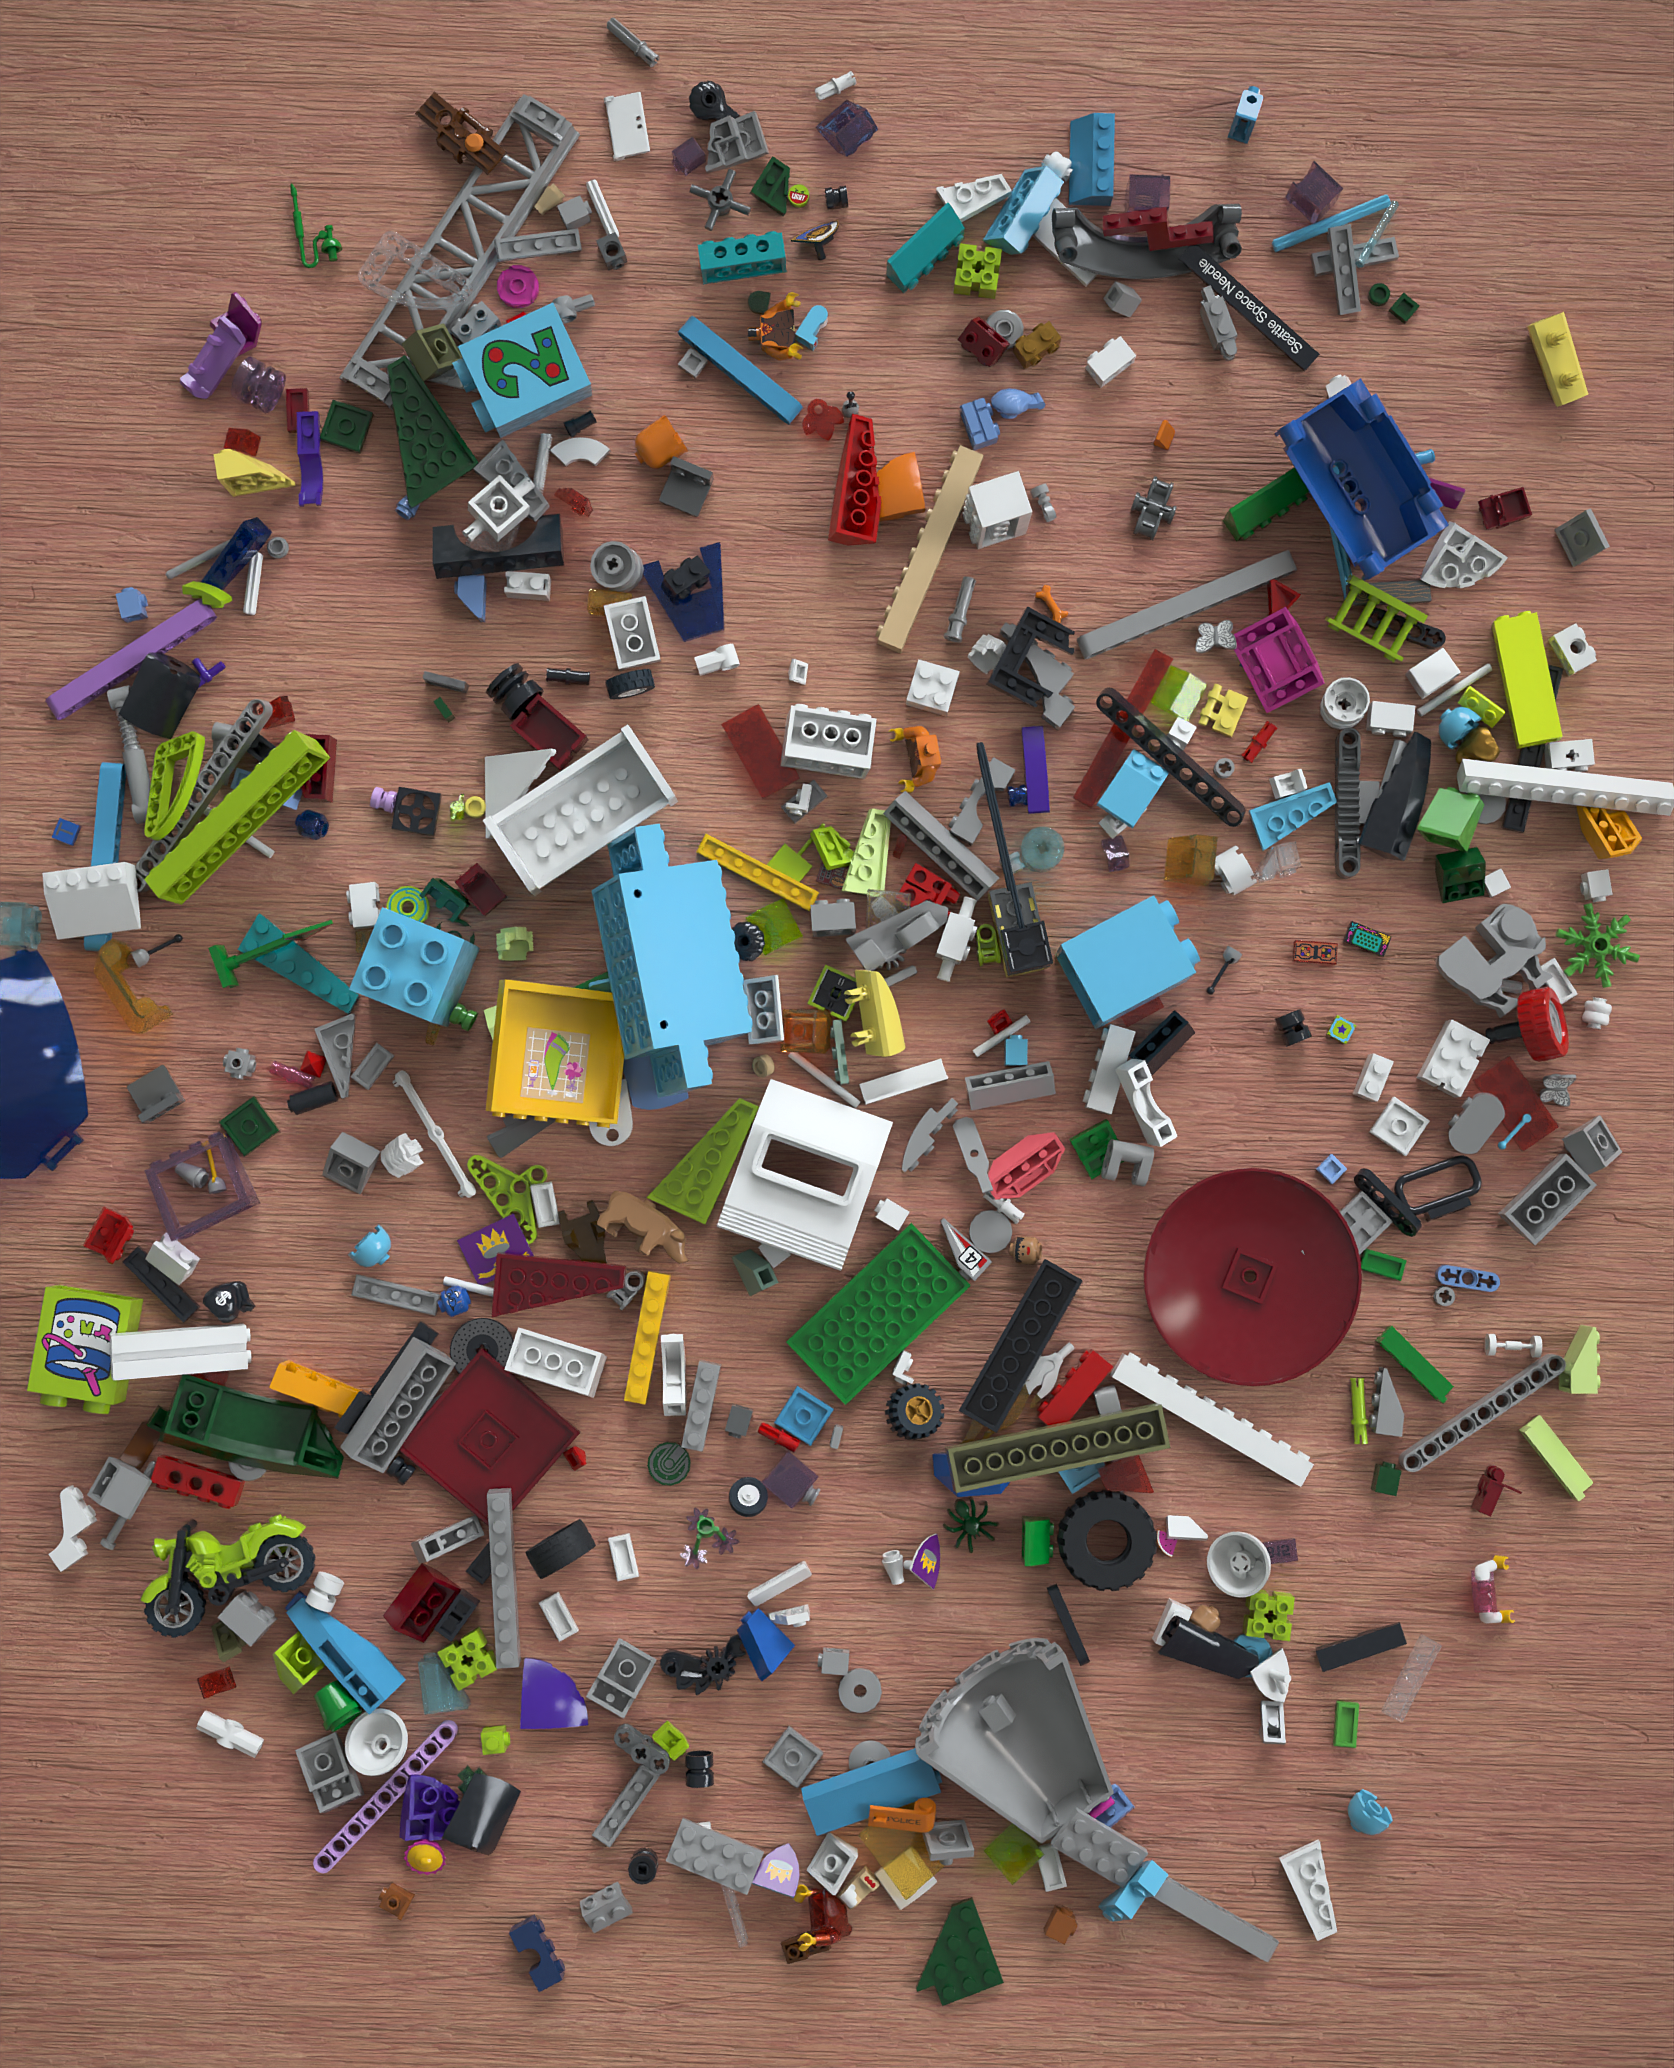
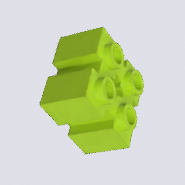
M960 243L953 293L970 296L971 291H978V297L995 299L1002 249L985 247V252L976 251V245Z
M1260 1590L1256 1594L1246 1597L1245 1606L1250 1610V1615L1244 1614L1242 1632L1246 1636L1264 1638V1633H1268L1272 1639L1290 1641L1292 1623L1287 1619V1614L1293 1615L1295 1597L1291 1593L1273 1591V1595L1269 1596L1265 1590ZM1271 1610L1273 1614L1267 1619L1264 1615Z
M480 1627L465 1634L460 1639L462 1643L459 1644L456 1639L437 1652L445 1668L451 1665L453 1673L450 1677L458 1691L474 1683L477 1679V1674L483 1678L497 1670L496 1656L493 1650L486 1651L484 1646L488 1641ZM465 1655H467V1657H473L471 1663L465 1660Z

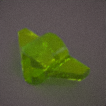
M464 794L460 795L458 801H453L450 804V817L453 822L457 819L462 820L465 818Z

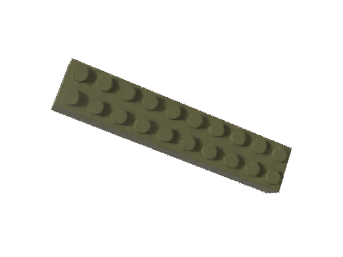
M1154 1403L945 1447L953 1491L959 1493L1171 1447L1162 1404Z

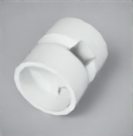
M318 1572L313 1583L315 1588L310 1589L305 1601L318 1610L331 1612L336 1602L335 1596L340 1594L344 1582L332 1574Z

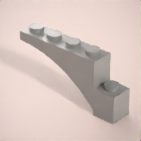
M1006 622L1002 626L1000 634L1009 641L1016 625L1013 623L1009 625ZM1034 640L1024 660L1028 664L1036 683L1053 692L1049 698L1045 695L1041 697L1043 705V715L1041 718L1056 730H1059L1075 709V706L1072 705L1074 702L1069 697L1059 695L1072 679L1074 673L1071 672L1072 668L1064 662L1059 663L1054 659L1055 655L1047 649L1043 651L1037 646L1038 642Z

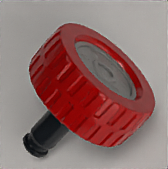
M1549 987L1521 993L1517 1001L1518 1021L1498 1025L1494 1028L1489 1027L1485 1031L1486 1038L1490 1039L1489 1044L1491 1045L1496 1042L1501 1043L1523 1038L1529 1055L1537 1062L1564 1057L1568 1052L1569 1038L1565 1015L1558 996Z

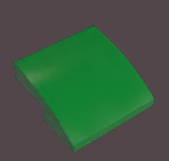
M1107 1119L1069 1139L1091 1180L1101 1175L1109 1141L1111 1139L1120 1141Z

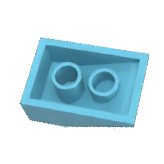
M1133 749L1097 803V806L1133 828L1169 772L1139 751Z

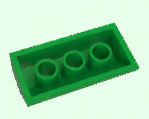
M1292 468L1229 509L1223 522L1236 542L1241 538L1247 540L1255 534L1254 530L1258 527H1261V529L1267 527L1272 523L1271 519L1278 515L1280 518L1290 511L1289 507L1296 504L1299 506L1308 499L1306 496L1309 494V491L1296 469Z

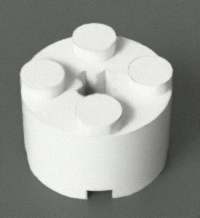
M1236 845L1216 856L1215 864L1212 868L1215 875H1220L1223 879L1221 886L1225 893H1232V895H1236L1257 883L1256 879L1252 880L1250 877L1254 873L1244 855L1236 853V850L1239 849Z

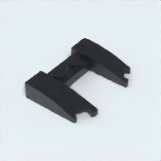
M1027 606L986 685L1029 706L1037 707L1038 705L1035 703L1044 695L1049 698L1053 692L1021 676L1017 672L1034 639L1040 640L1069 655H1073L1074 648H1069V635H1074L1075 631Z

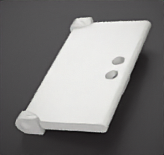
M641 92L617 97H605L604 103L607 109L614 161L649 153L650 147Z

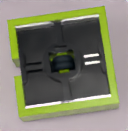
M825 964L807 1004L823 1012L825 1009L831 1011V1016L847 1022L856 1002L847 1004L845 999L853 995H846L844 992L857 988L856 978Z

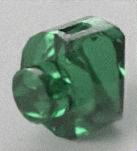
M467 1765L457 1774L462 1781L457 1788L463 1795L474 1773L487 1775L480 1766L472 1770Z

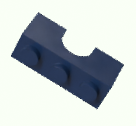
M534 1914L513 1925L509 1935L518 1953L529 1948L539 1953L541 1960L531 1966L529 1974L538 1992H541L563 1980L565 1966L560 1958L557 1959L552 1940L547 1939L545 1936L543 1922L540 1919L537 1920Z

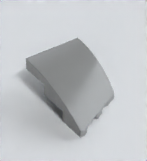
M755 111L736 119L732 116H727L711 123L710 141L708 142V162L705 166L707 173L739 165L769 154Z

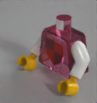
M1495 1555L1493 1560L1479 1564L1475 1567V1570H1471L1474 1612L1479 1613L1480 1620L1484 1623L1515 1622V1620L1510 1619V1613L1514 1612L1513 1610H1500L1498 1612L1494 1571L1496 1569L1507 1570L1509 1568V1565H1504L1505 1560L1508 1559L1506 1556Z

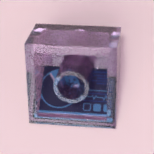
M849 100L843 102L816 126L818 132L838 153L846 157L855 153L857 148L865 141L870 140L878 130L868 110Z

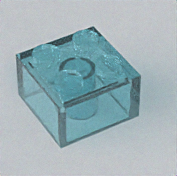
M0 902V946L11 949H37V944H40L41 940L40 932H38V923L42 919L38 906L26 902Z

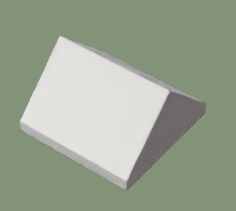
M828 1832L807 1871L832 1895H836L858 1857V1849Z

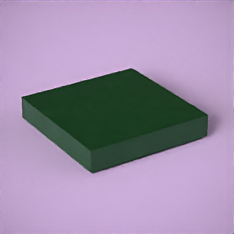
M332 400L320 434V441L361 454L374 416L373 412Z
M255 1096L219 1121L243 1156L250 1154L280 1131Z

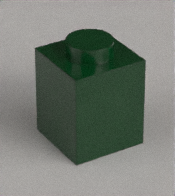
M1383 1461L1382 1465H1375L1371 1490L1397 1496L1401 1470L1395 1468L1396 1464Z

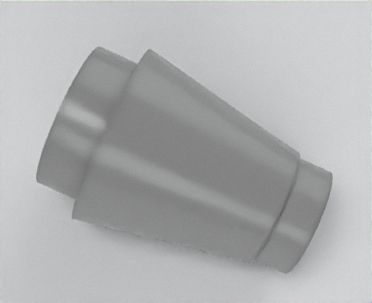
M179 1162L175 1168V1173L194 1188H202L208 1181L209 1173L204 1168Z

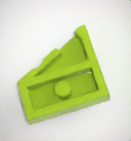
M832 826L814 829L810 833L826 870L850 866L854 852L849 848L851 844L840 837L839 833Z

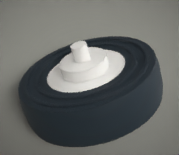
M744 1477L732 1485L729 1492V1503L738 1515L743 1517L756 1516L767 1505L768 1492L760 1480L753 1477Z

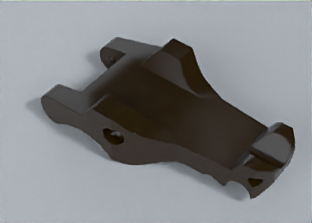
M593 1200L587 1201V1208L590 1213L569 1221L565 1210L559 1211L558 1216L565 1245L571 1248L580 1257L581 1261L608 1264L604 1251L606 1230L597 1225L600 1213Z

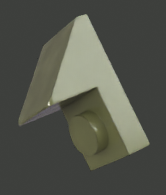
M219 1621L211 1626L218 1656L222 1662H226L242 1652V1647L247 1643L227 1625Z

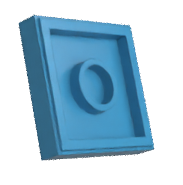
M797 1386L774 1423L811 1446L834 1408Z

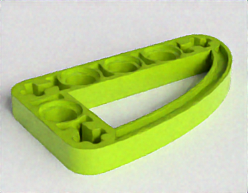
M194 731L163 742L156 749L144 829L145 836L155 841H159L167 836L175 827L184 813L194 790L205 746L204 736ZM188 757L180 787L169 809L175 761Z

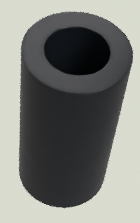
M332 1081L291 1094L289 1096L290 1100H287V1105L291 1113L294 1112L296 1115L337 1102L338 1095Z

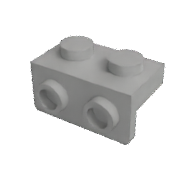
M619 1882L607 1886L580 1901L582 1916L594 1933L633 1913L631 1905L622 1893Z

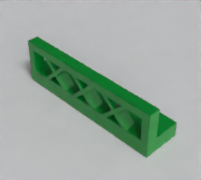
M1390 1325L1375 1341L1437 1402L1444 1404L1447 1400L1445 1396L1454 1386Z

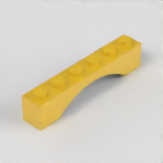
M648 1271L624 1401L640 1404L647 1403L671 1274Z

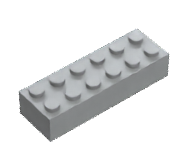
M413 1337L340 1447L351 1459L384 1473L456 1363L444 1352Z

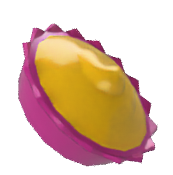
M427 1839L417 1840L411 1846H408V1849L404 1852L406 1865L411 1867L412 1871H417L418 1874H436L437 1871H441L442 1867L446 1865L444 1851L435 1841Z

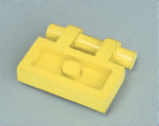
M1214 684L1212 691H1209L1207 695L1208 701L1205 708H1202L1200 712L1201 718L1198 723L1206 726L1208 720L1214 721L1211 730L1231 738L1248 697L1229 689L1224 697L1220 695L1222 686ZM1216 702L1222 704L1218 714L1213 712Z

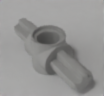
M591 294L574 300L570 296L565 295L552 301L563 324L575 320L577 312L595 306Z

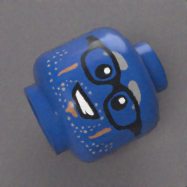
M459 1285L443 1290L440 1294L441 1300L438 1301L441 1312H446L450 1317L467 1312L471 1304L466 1288L462 1289Z

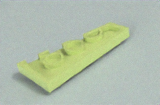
M869 809L842 891L878 896L880 893L884 895L883 892H876L884 891L891 825V821L883 814L885 810Z

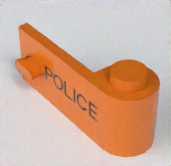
M920 1798L915 1802L914 1810L870 1805L868 1826L922 1833L929 1832L934 1827L936 1804L930 1798Z

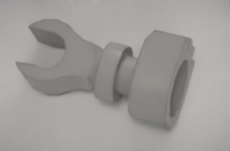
M1041 484L1031 489L1032 498H1039L1038 504L1042 507L1046 522L1055 520L1057 518L1055 510L1049 502L1051 501L1050 497L1046 495L1049 493L1047 484Z

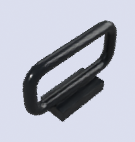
M1459 1155L1402 1175L1395 1182L1394 1191L1395 1195L1415 1216L1424 1214L1427 1222L1471 1206L1469 1197L1478 1193L1481 1189L1482 1181L1474 1161L1467 1156ZM1458 1164L1467 1166L1473 1180V1185L1470 1188L1417 1207H1411L1408 1204L1403 1192V1186L1407 1182Z

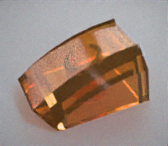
M783 1009L784 1040L780 1042V1052L826 1054L831 1046L832 1018L829 1012L818 1009Z

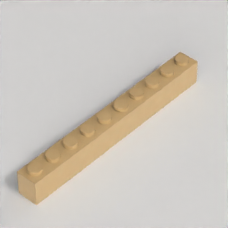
M961 445L958 452L953 451L949 461L952 463L949 471L945 470L941 480L944 485L941 490L937 489L933 498V501L936 502L933 509L929 508L925 517V521H928L925 529H920L916 539L919 540L917 548H912L908 558L911 560L909 567H904L900 576L903 579L900 587L896 586L892 598L895 599L893 605H888L884 617L887 618L884 626L880 625L875 636L878 637L877 644L901 654L965 504L964 501L966 500L968 489L973 485L983 461V454Z

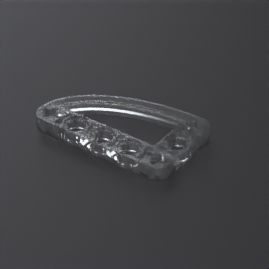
M388 231L383 234L358 273L359 281L368 290L390 301L418 309L442 310L452 308L467 300L473 291L472 284L467 277L394 231ZM395 238V241L400 246V249H398V247L394 244H391L389 246V243L387 241L389 239L393 240ZM406 249H414L415 255L412 258H405L404 252ZM378 255L386 257L385 262L381 265L375 263V257ZM396 257L453 294L443 298H420L392 290L379 284V281ZM424 260H431L433 262L430 269L425 270L421 267ZM441 272H450V278L447 281L440 280L439 275ZM365 274H366V275H370V274H371L372 277H373V279H372V280L368 279V280L366 281L364 275H365ZM456 280V282L460 285H464V283H466L465 285L467 289H462L461 291H459L460 289L454 283V281Z

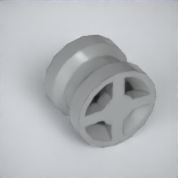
M1019 852L1009 855L1013 874L1025 868L1024 863L1019 859Z

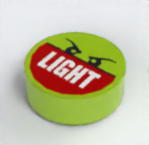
M797 184L790 188L788 192L790 204L801 208L808 203L809 191L804 185Z

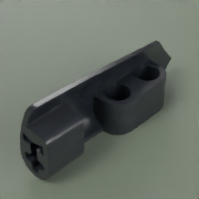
M1177 1615L1171 1618L1161 1636L1166 1643L1158 1650L1160 1655L1236 1679L1250 1675V1671L1259 1665L1258 1656L1249 1652L1240 1644L1213 1631L1211 1633Z

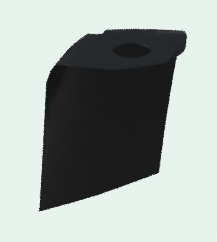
M150 652L141 664L119 715L143 731L172 739L183 715L198 690L201 678L192 668L174 657ZM169 660H172L180 664L181 667L173 665L169 662ZM170 669H174V670H176L178 673H177V674H172V673L170 672Z
M474 1773L441 1839L467 1849L476 1847L477 1851L475 1852L489 1856L493 1853L521 1791L501 1779Z

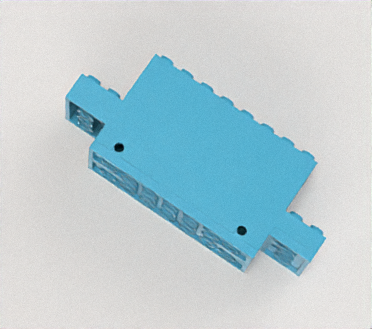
M660 824L634 827L607 844L614 877L591 891L625 1060L650 1056L658 1098L682 1094L712 1084L713 1073L708 1066V1049L706 1046L722 1043L752 1032L753 1023L751 1016L748 1014V998L743 990L744 978L739 970V954L735 950V934L730 926L731 914L726 906V890L722 886L721 867L718 865L717 860L668 867L669 855L664 848V832L660 828Z

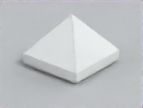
M792 659L788 671L789 680L806 685L808 664Z

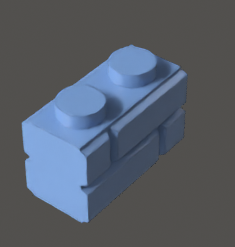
M981 398L961 405L959 412L973 450L975 451L997 443L1000 430L998 424L993 423L991 419L993 410L990 403L986 404L985 399Z

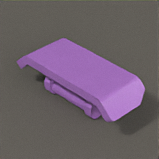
M225 316L219 318L217 328L212 335L207 337V342L194 362L189 365V371L180 378V384L195 397L207 399L213 394L245 345L246 339L240 329Z

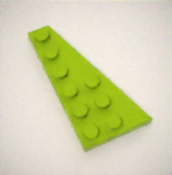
M739 1098L646 1198L706 1224L759 1107Z

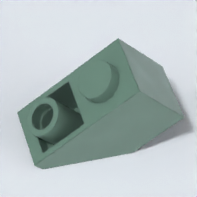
M748 1249L731 1257L749 1296L779 1283L770 1263L753 1250Z

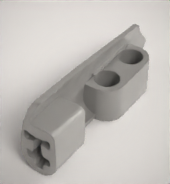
M926 900L846 938V941L865 970L873 971L946 923L948 907Z

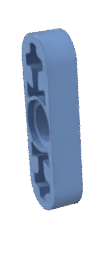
M1441 1265L1435 1272L1437 1281L1445 1285L1487 1292L1497 1290L1500 1285L1499 1277L1492 1272L1450 1265ZM1448 1269V1273L1457 1274V1283H1455V1278L1449 1277L1444 1281L1445 1278L1441 1276V1273ZM1466 1272H1470L1473 1275V1281L1468 1285L1462 1281V1276ZM1490 1276L1494 1284L1489 1285V1288H1487V1284L1479 1283L1478 1280L1479 1278L1488 1279Z

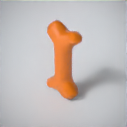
M1044 585L1042 591L1035 594V598L1042 599L1052 612L1053 620L1061 623V619L1067 617L1068 612L1058 608L1051 597V587Z

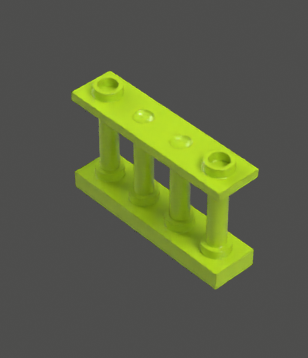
M1350 574L1346 582L1351 584L1349 587L1351 590L1334 620L1327 616L1324 619L1329 622L1327 627L1337 632L1340 629L1385 652L1383 657L1392 662H1395L1396 659L1403 661L1404 657L1397 654L1412 626L1417 624L1418 621L1424 623L1428 615ZM1364 591L1369 594V601L1353 629H1350L1341 623L1358 593L1361 594ZM1382 601L1388 604L1386 608L1388 610L1370 640L1361 635L1360 632L1376 604ZM1401 611L1406 614L1405 619L1407 620L1391 648L1387 649L1378 643L1394 615Z

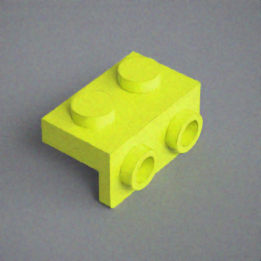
M1470 685L1458 701V704L1462 707L1476 712L1482 718L1481 720L1491 728L1505 714L1503 709Z

